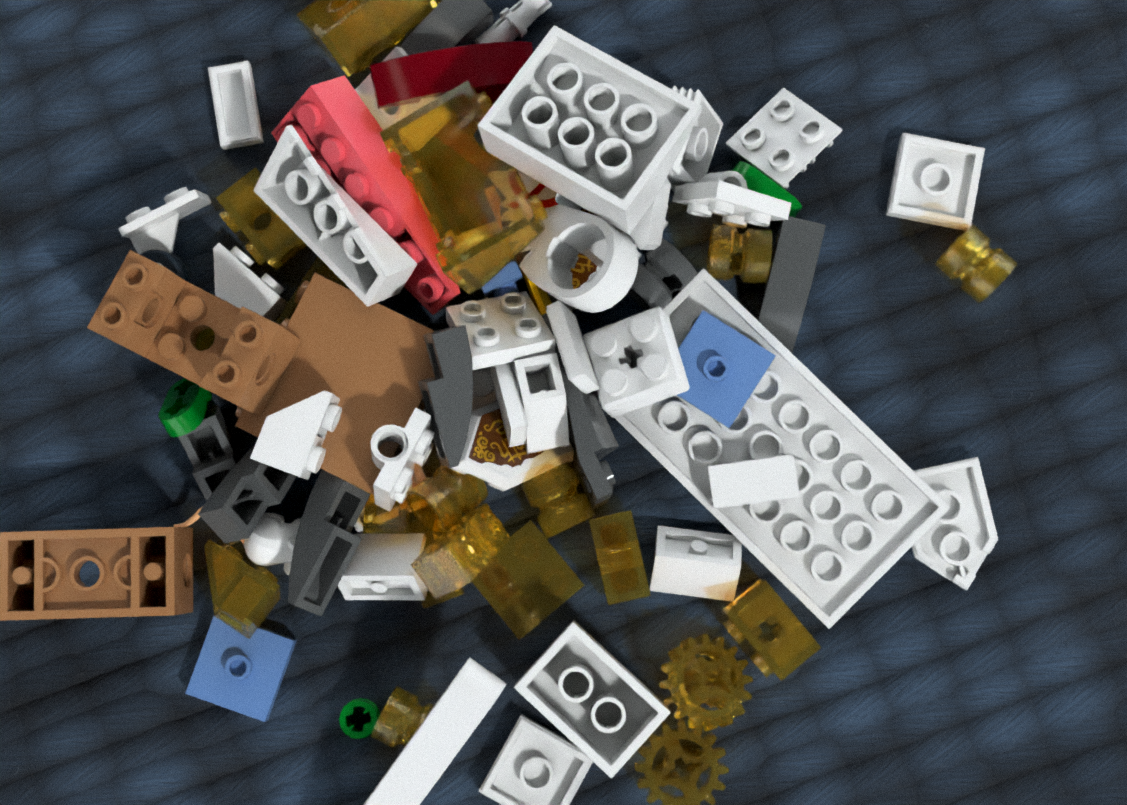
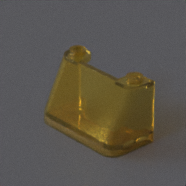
M467 80L381 131L380 135L387 150L390 153L395 151L401 157L400 162L403 166L401 171L413 184L439 241L435 244L439 251L436 254V258L443 273L466 293L471 294L484 287L545 230L543 220L549 216L536 194L530 196L518 170L488 153L485 147L475 140L474 133L478 129L477 125L493 106V103L485 91L478 94Z

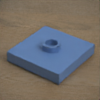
M703 310L678 348L690 388L688 391L677 396L730 428L776 355Z
M215 612L185 694L266 722L271 714L297 639L221 612Z

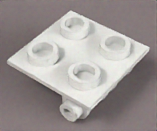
M783 88L725 144L786 190L789 187V182L799 172L804 173L807 170V164H813L816 161L815 157L825 147L830 148L833 145V140L842 132V128Z

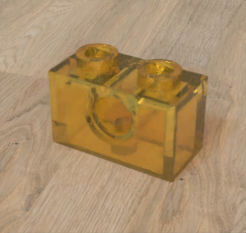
M255 167L216 197L225 209L219 215L234 233H237L240 229L250 240L244 247L259 265L266 261L277 270L307 245L253 191L261 176V173ZM264 213L271 214V222L267 228L254 230V222L259 215Z

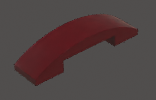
M511 41L464 45L412 54L370 65L369 69L377 107L380 109L419 103L422 98L494 87L504 90L532 55V42Z

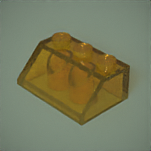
M315 0L296 15L334 64L349 77L353 73H359L369 67L373 58L384 49L392 48L404 39L405 33L417 24H420L442 0Z

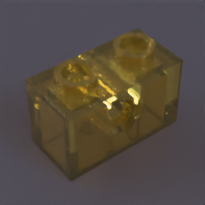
M631 510L589 519L607 604L612 605L651 596Z
M759 579L736 598L734 602L722 610L723 614L728 618L722 625L738 644L746 640L755 654L750 659L766 678L773 673L776 678L782 681L821 648L764 579ZM762 622L769 625L776 624L772 631L776 638L772 642L765 638L758 639L762 634V630L758 625Z

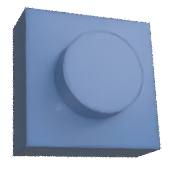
M516 260L477 278L485 297H488V299L503 296L510 292L518 293V287L525 284Z

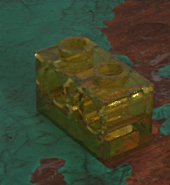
M485 503L452 521L410 565L434 598L438 599L472 582L511 537L501 521Z

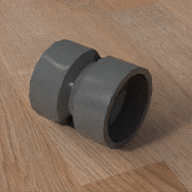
M662 239L659 247L655 250H649L644 255L645 264H638L637 274L634 283L628 291V295L644 311L660 306L663 310L673 300L672 294H679L698 273L677 248Z

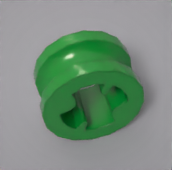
M354 699L345 705L340 713L339 722L341 729L351 738H365L378 727L381 717L377 705L369 699ZM357 707L365 708L363 714L369 712L371 716V721L364 724L363 730L356 729L357 723L355 722L352 725L349 720V716L357 711Z

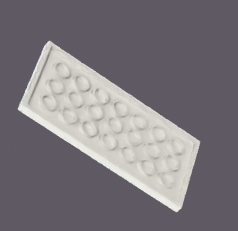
M703 268L663 309L667 316H669L678 348L704 310L776 355L730 428L677 395L614 418L830 629L951 507ZM640 356L632 359V362L629 364L631 368L637 367V359ZM595 390V391H593V392H594V394H595V396H596L598 402L600 403L597 390ZM794 454L800 497L725 508H713L707 466Z

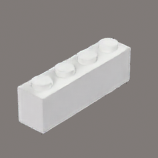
M293 125L286 126L253 191L367 307L399 294L418 264L316 162Z

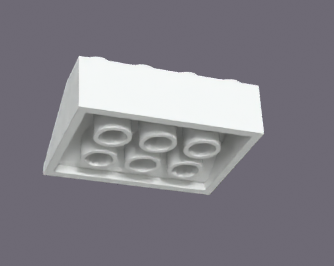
M554 25L477 126L485 150L488 153L630 235L655 200L701 114L702 106Z

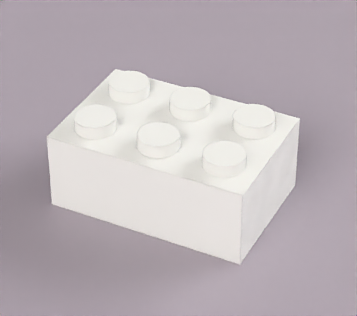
M574 619L514 686L527 701L611 779L671 713L665 703Z

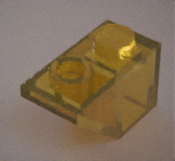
M209 539L204 548L214 616L250 639L280 600L278 579L267 569L261 566L254 569L242 561L243 556L232 546L226 543L219 546Z

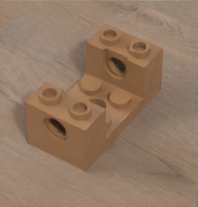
M132 250L128 252L87 326L88 329L259 417L264 412L302 341L281 325L243 306L240 309L185 281L166 267ZM212 329L215 334L213 345L207 350L199 351L196 346L197 336L203 330Z
M152 527L0 532V621L174 616L193 612V528ZM87 561L94 562L100 571L98 581L92 586L85 585L80 579V569Z

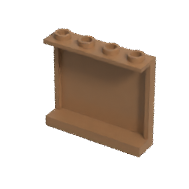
M314 273L310 282L305 280L300 286L295 297V303L298 305L291 319L285 318L280 324L302 340L261 417L238 406L235 414L238 420L235 426L259 437L267 416L324 390L333 393L340 398L338 406L342 407V413L337 427L333 432L327 431L321 446L326 449V453L320 469L374 495L373 484L381 470L375 466L372 460L370 444L372 435L378 428L384 425L393 424L405 428L415 408L424 411L425 406L418 381L434 377L423 334L434 332V330L378 303L367 307L352 290ZM394 441L385 442L379 447V452L388 458L396 457L403 451L401 445Z

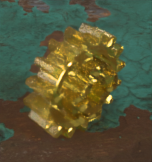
M702 634L696 637L695 640L689 637L681 641L680 647L677 646L667 653L672 661L662 664L660 668L669 675L667 680L659 683L660 688L670 690L671 695L664 700L665 705L675 703L678 708L674 717L680 719L689 716L688 727L692 729L701 726L702 723L705 731L716 729L718 725L722 728L732 724L733 717L735 718L745 713V709L740 703L752 698V695L744 690V685L753 682V677L743 675L742 669L748 665L747 660L737 662L734 656L738 648L732 646L724 649V638L721 636L711 640V642L708 634ZM695 655L709 656L712 660L707 661L703 656L697 658ZM702 703H706L710 708L716 706L718 709L707 710L700 706Z
M684 719L678 720L677 729L671 730L666 722H662L663 734L657 736L653 732L649 736L651 745L649 747L641 745L637 750L645 757L644 761L634 763L635 771L645 773V776L637 780L638 788L650 787V791L646 795V801L650 804L659 798L661 800L660 805H700L701 801L706 800L709 804L714 805L716 801L711 793L713 789L724 791L726 788L725 784L718 779V775L729 773V767L726 764L718 763V759L726 755L724 748L716 747L712 749L711 746L715 743L717 737L713 732L702 737V725L696 722L691 730H687ZM678 739L691 740L703 749L691 751L682 747ZM664 745L667 751L661 764L656 765L652 769L654 757ZM678 758H682L685 764L692 763L687 767L688 775L685 777H680L677 771L670 773V771L675 769L674 761ZM708 767H710L706 782L698 790L696 783L701 772L708 770ZM672 785L681 789L684 796L669 794L659 786Z

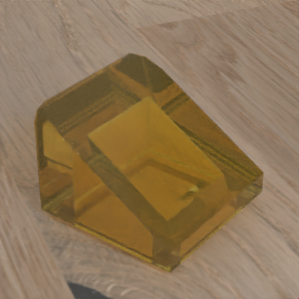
M371 494L365 504L363 534L409 533V494L403 504L396 501L391 511L376 505L374 495Z

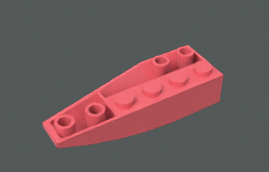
M345 75L311 85L271 134L278 143L285 127L293 125L316 162L418 264L404 287L432 315L438 313L461 292L435 222L411 174L393 144Z

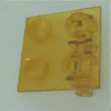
M531 520L466 573L468 578L519 640L584 586L582 581Z

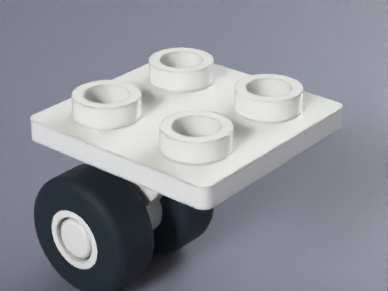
M183 187L166 195L163 198L166 202L165 205L154 210L144 207L125 217L128 224L118 228L122 237L130 238L138 254L166 267L190 283L191 274L187 263L182 257L172 253L178 222L183 217L212 202L207 194L196 189L189 191L187 187Z

